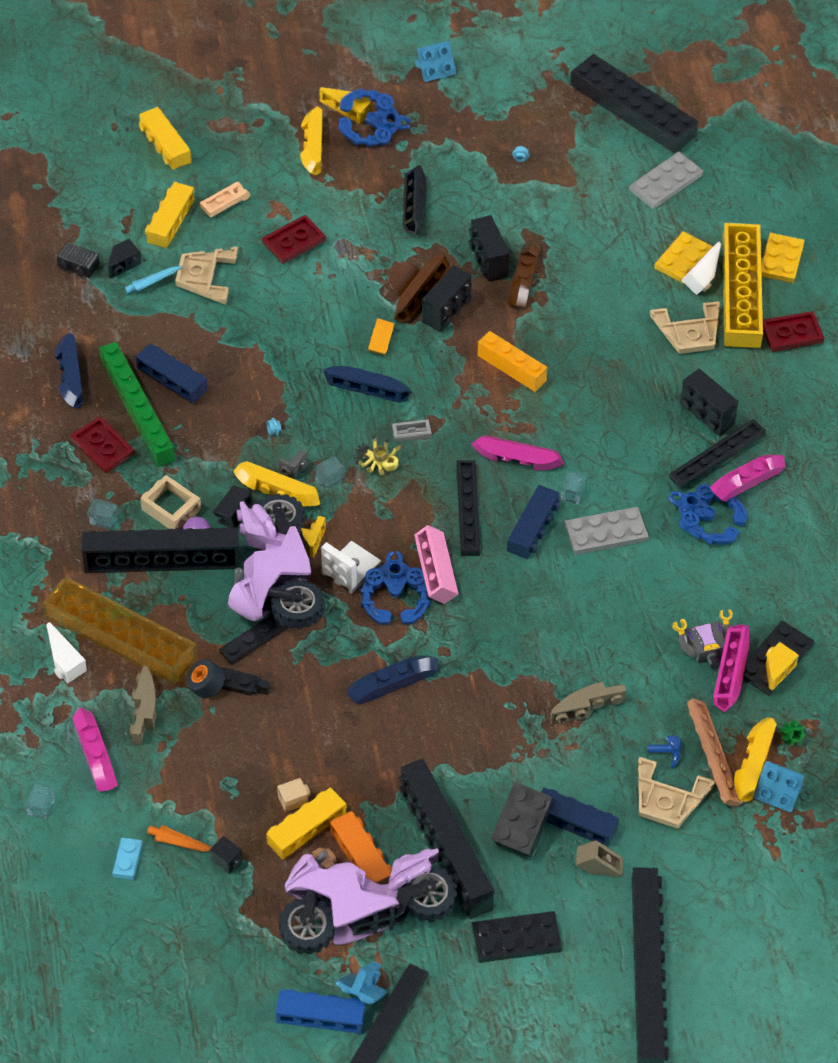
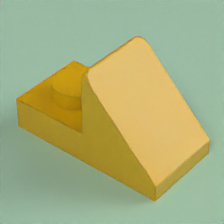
M318 516L316 522L311 524L310 530L300 528L303 533L305 550L311 558H314L326 529L325 517Z

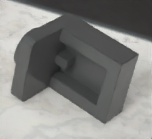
M301 449L291 462L282 458L278 461L279 472L296 479L301 471L306 469L308 464L306 452Z

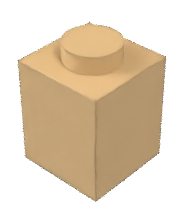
M301 778L277 786L278 798L285 813L300 808L308 802L310 791L307 784L303 785Z

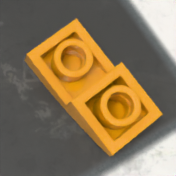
M377 318L368 351L386 355L395 323Z

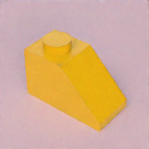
M781 642L775 647L772 646L766 653L767 678L769 689L772 691L797 666L799 656Z

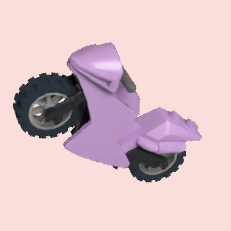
M287 494L268 495L265 499L259 500V504H254L252 509H249L243 501L240 502L237 518L238 521H242V524H240L241 536L245 535L247 545L262 549L263 551L254 552L244 562V580H242V569H235L234 586L228 600L230 609L251 621H259V619H263L264 616L272 611L276 621L279 620L281 625H286L291 629L293 627L303 629L302 627L306 626L308 628L313 623L316 624L319 618L323 616L324 596L321 594L319 587L316 588L314 583L311 582L310 584L307 581L311 574V568L305 551L303 533L300 529L304 527L303 524L305 523L302 503L297 501L295 497H289Z
M438 848L434 850L426 849L415 855L407 854L395 860L389 884L386 885L374 883L365 877V871L349 862L335 864L326 870L322 869V862L328 857L326 850L321 851L315 859L310 854H304L293 867L284 886L287 894L296 897V899L292 900L291 904L288 903L285 906V910L280 914L279 934L282 937L283 943L287 944L290 950H296L298 954L307 953V955H311L316 951L317 953L321 952L324 947L327 948L331 940H333L334 945H342L375 935L377 932L387 928L393 930L394 925H402L409 912L410 916L419 918V921L429 920V922H435L436 919L441 920L446 914L449 915L452 908L455 907L457 898L456 882L454 883L453 876L449 875L446 869H440L439 866L433 865L438 861ZM439 887H442V889L444 890V893H442V892H435V891H436ZM435 897H440L443 899L437 903ZM427 902H432L433 905H427ZM318 919H321L323 925H318L314 923ZM295 920L301 925L292 927V922ZM315 929L321 930L320 933L315 935ZM300 930V936H298L295 933V931Z

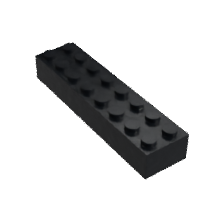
M592 54L571 71V87L674 154L697 136L698 120L595 54Z
M238 528L82 532L85 573H118L240 568Z
M422 758L402 766L401 775L399 776L401 783L399 792L402 798L405 797L407 799L410 813H414L416 816V824L419 830H423L428 847L431 846L433 850L438 848L437 863H440L442 869H446L448 874L453 876L454 883L456 882L457 896L460 900L459 904L464 914L467 913L469 919H473L493 911L494 889L425 760Z

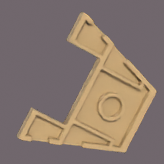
M231 247V250L225 251L215 249V252L210 253L200 251L182 254L179 266L184 267L180 268L177 272L176 286L226 304L229 287L212 286V280L217 262L236 263L238 247Z
M719 301L703 303V311L706 318L670 322L666 308L650 310V317L679 354L713 350L715 348Z
M639 757V816L678 829L713 789L715 781L697 776L692 792L651 780L657 762Z

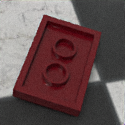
M306 215L262 238V243L282 264L326 241V235Z
M813 311L763 320V332L771 352L824 343L823 333Z
M100 416L70 435L71 441L105 474L135 455V449Z

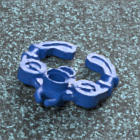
M359 88V90L345 95L340 102V110L344 112H349L353 107V101L361 100L362 97L370 98V101L376 102L375 105L378 111L370 112L366 116V123L377 128L374 136L368 135L367 138L359 137L358 133L351 130L352 123L349 118L339 119L338 128L340 132L357 146L358 144L366 145V147L386 146L391 139V135L397 129L406 130L410 128L409 124L401 125V120H405L407 123H410L411 120L397 113L393 107V98L388 94H382L373 89L367 91Z
M701 484L695 492H688L686 494L678 491L671 492L668 499L679 507L681 514L679 525L684 531H688L697 539L701 538L707 541L709 545H724L735 542L739 531L734 527L726 528L723 534L712 533L710 535L703 531V527L698 525L700 519L705 521H712L714 519L715 510L708 504L713 499L719 502L721 500L713 493L710 485ZM673 496H679L680 500H675ZM734 496L726 502L729 503L728 506L735 512L732 517L733 523L743 527L748 518L747 512L742 503L736 498L737 496Z
M390 551L386 556V563L378 569H369L366 572L365 581L361 589V607L365 609L368 616L379 625H390L391 612L377 610L374 607V601H370V596L374 595L375 589H379L385 584L389 594L392 597H398L401 595L405 584H407L410 588L417 589V594L421 595V600L417 601L415 609H406L401 612L400 618L402 625L414 624L423 616L427 607L430 606L423 570L406 565L399 551L395 552L398 560H391L394 552ZM397 570V571H399V572H398V573H392L391 571Z

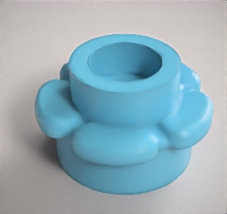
M522 146L516 147L515 151L512 152L514 159L518 162H524L529 157L528 149Z
M274 418L267 421L268 434L277 436L278 432H281L280 422Z

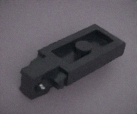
M220 667L225 674L224 684L221 689L249 696L257 694V692L268 695L270 689L269 681L262 680L261 677Z

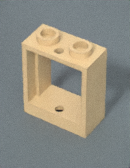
M167 475L158 480L140 498L142 510L169 529H181L189 518L194 517L201 510L200 498ZM166 490H169L186 502L173 515L154 503Z

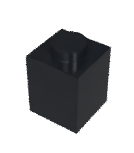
M223 836L210 849V860L227 873H230L242 864V849Z

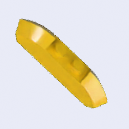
M317 106L307 113L301 125V128L304 130V139H307V142H304V150L300 153L301 161L305 168L314 175L321 173L322 109Z
M248 461L240 463L234 470L236 477L253 490H259L264 494L275 496L274 494H287L289 497H295L297 501L302 503V506L320 505L317 490L313 486Z
M767 717L761 720L748 734L747 739L750 742L746 753L749 754L748 759L744 758L741 769L737 770L734 776L735 791L740 801L748 802L753 800L775 734L776 722L773 718Z

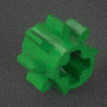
M792 720L791 724L785 721V725L780 729L783 735L781 740L787 741V744L791 746L794 745V742L801 744V740L806 736L803 732L805 726L798 725L796 720Z

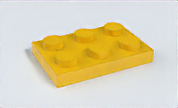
M683 231L658 259L654 269L685 284L681 280L713 246Z
M770 233L761 264V276L794 283L805 240Z

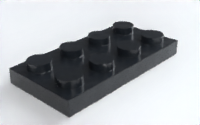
M783 620L747 659L743 680L768 696L773 691L769 689L767 678V651L772 646L775 647L781 642L799 655L798 664L814 645L813 639Z
M555 911L472 922V931L479 963L562 952Z

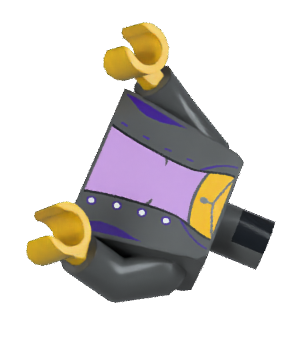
M723 610L720 611L719 617L723 620L722 624L720 621L686 628L687 622L681 619L680 623L682 626L679 628L677 622H674L672 626L679 633L677 636L681 650L691 658H694L697 663L708 662L712 669L719 667L727 629L731 626L729 619L732 617V611L728 610V618L723 616Z

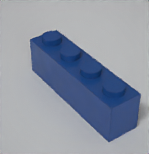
M292 989L280 990L276 1009V1023L361 1034L365 1015V1002L358 998L345 999L336 995L322 996L314 992L300 993Z

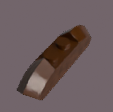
M535 239L526 242L522 246L508 301L510 305L527 306L541 251V246Z
M443 252L429 260L403 292L395 308L394 320L402 323L411 321L422 307L423 298L450 270L449 262Z

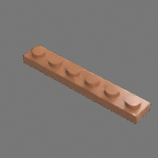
M692 698L687 702L689 714L693 718L696 726L695 730L702 743V749L706 753L708 765L713 772L714 781L720 791V798L724 804L738 807L743 802L739 800L736 794L734 778L705 702Z

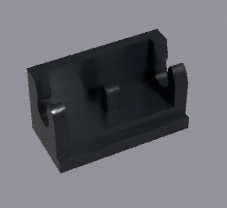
M233 485L213 511L215 516L223 518L219 519L218 522L227 527L237 528L241 522L237 518L240 502L243 501L249 509L254 504L251 491Z

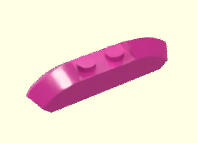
M483 435L471 443L478 453L496 462L499 456H502L501 459L505 461L516 459L520 460L519 463L524 465L534 463L533 470H551L564 464L557 450Z
M775 454L760 456L727 473L710 488L715 495L725 502L779 474L785 468V458L783 455Z
M744 624L730 626L727 629L713 697L714 705L723 712H726L736 702L741 690L750 639L749 626Z
M79 707L72 716V720L95 786L98 791L110 790L118 786L100 731L92 712Z

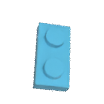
M121 838L113 870V878L134 880L142 840Z

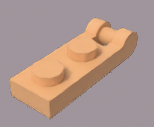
M236 182L200 202V208L211 218L239 201L247 200L250 197V192L243 189L239 182Z

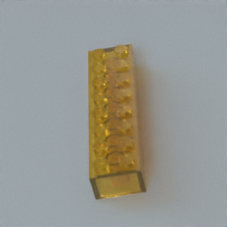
M66 576L42 603L46 618L142 668L143 665L147 666L151 673L174 685L178 683L197 658L196 643Z

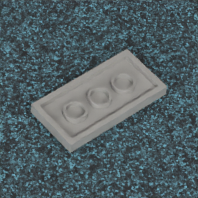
M677 152L629 186V190L652 209H655L703 176V170L683 154Z
M638 507L565 520L564 522L574 555L646 542L649 538Z

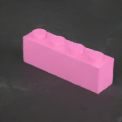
M427 525L414 534L427 592L430 598L446 604L458 595L444 532Z

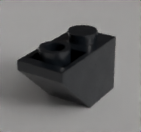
M130 239L113 246L108 262L110 278L121 275L123 272L141 264L140 251Z

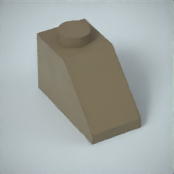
M595 840L577 847L576 866L589 874L621 877L623 857Z

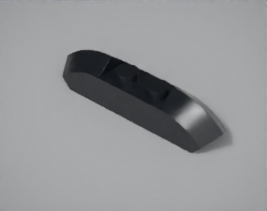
M421 165L405 173L403 228L406 232L417 234L421 231L426 213V177Z

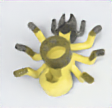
M373 435V452L364 443H362V446L358 445V448H356L358 456L354 455V458L358 461H355V463L360 464L364 468L373 461L372 466L365 469L366 472L372 473L377 465L379 474L384 475V470L391 472L398 468V458L395 455L397 450L402 448V445L397 446L391 454H388L387 447L390 438H386L384 446H377L376 435Z

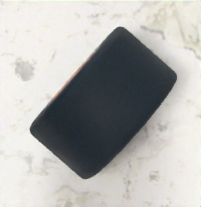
M202 659L190 667L186 676V685L199 697L210 698L216 695L222 688L225 674L212 660Z

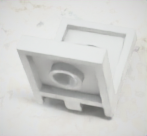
M350 541L341 551L327 542L321 547L322 575L332 577L334 583L348 588L350 594L364 583L365 574L369 569H378L381 566L380 559L353 541Z

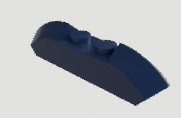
M67 333L60 339L55 351V358L59 360L60 370H64V373H61L62 384L59 386V390L69 405L74 408H80L83 405L75 336Z
M333 366L323 369L328 384L342 389L397 403L406 401L412 393L411 389L403 382L379 373L349 366Z
M428 655L414 656L370 673L349 686L347 695L355 703L363 704L433 676L438 671V658Z

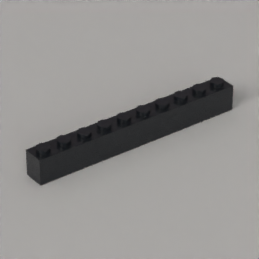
M633 867L631 881L637 1063H664L665 1060H668L669 1050L668 1047H664V1041L668 1040V1028L664 1027V1021H667V1008H663V1002H666V989H662V982L666 980V971L662 969L661 963H665V950H661V944H664V932L660 931V926H663L664 916L659 910V907L663 906V895L659 894V888H662V876H658V868Z

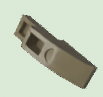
M144 665L142 672L137 674V689H133L131 697L135 705L134 718L136 721L135 724H131L129 735L132 736L133 744L141 745L145 729L154 730L157 710L154 682L148 667Z
M603 682L584 687L564 698L551 710L550 723L551 725L563 724L570 720H581L590 716V709H599L606 705H617L625 702L626 687L622 684L605 688Z

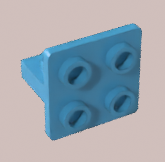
M449 41L417 49L419 59L415 60L416 67L421 68L423 81L427 82L456 74Z
M766 761L754 798L792 812L796 799L803 787L804 775Z
M375 961L359 969L357 975L349 973L336 982V985L341 987L343 992L347 994L353 993L359 996L362 1002L368 1004L378 1001L386 996L388 992L375 985L381 974L379 972L381 964Z

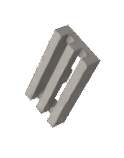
M429 419L392 424L395 442L432 438Z

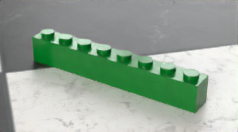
M117 342L99 347L101 363L156 466L159 467L175 461L174 447Z

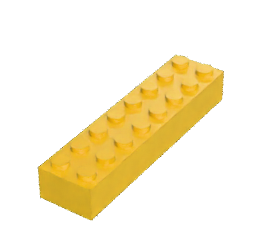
M725 223L722 237L724 346L761 348L763 316L760 225Z

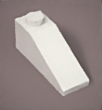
M720 242L681 280L696 295L700 291L705 292L712 285L710 281L715 277L721 247Z
M49 622L47 623V631L55 665L54 672L58 678H63L68 684L87 671L86 662Z

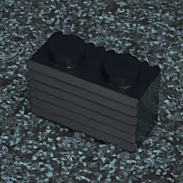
M67 242L57 256V264L64 271L69 270L80 277L91 278L100 264L99 254Z

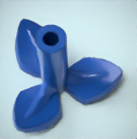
M671 735L666 737L669 744L648 745V753L671 752L674 758L670 768H674L677 765L681 751V742L678 736Z

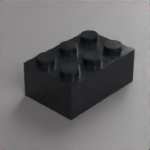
M492 215L472 219L471 227L469 228L470 240H468L470 250L474 251L476 262L480 264L482 275L486 276L488 282L508 277L510 253Z
M453 265L423 298L422 323L438 332L447 327L451 319L457 316L461 308L465 304L467 305L472 298V275Z
M700 368L683 379L680 403L685 409H688L698 420H701L711 431H714L719 436L735 425L739 403L737 399Z
M514 782L491 840L532 857L556 800L551 796Z

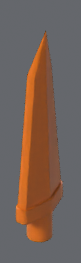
M164 825L160 829L153 826L148 828L147 833L156 836L155 841L201 852L210 851L212 848Z

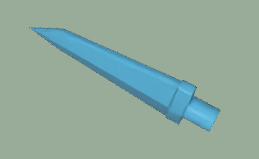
M184 266L170 267L135 280L131 285L125 287L127 294L133 291L139 292Z

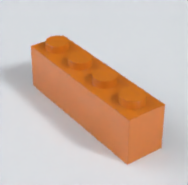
M351 811L330 821V832L349 862L365 871V877L379 885L389 884L392 867L384 862L381 850L375 848L373 838L369 832L366 833L363 829L364 826L361 819L356 817Z

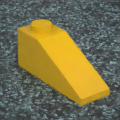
M320 88V102L358 124H361L366 119L368 113L373 112V102L367 97L353 101V107L349 112L341 111L340 102L350 91Z

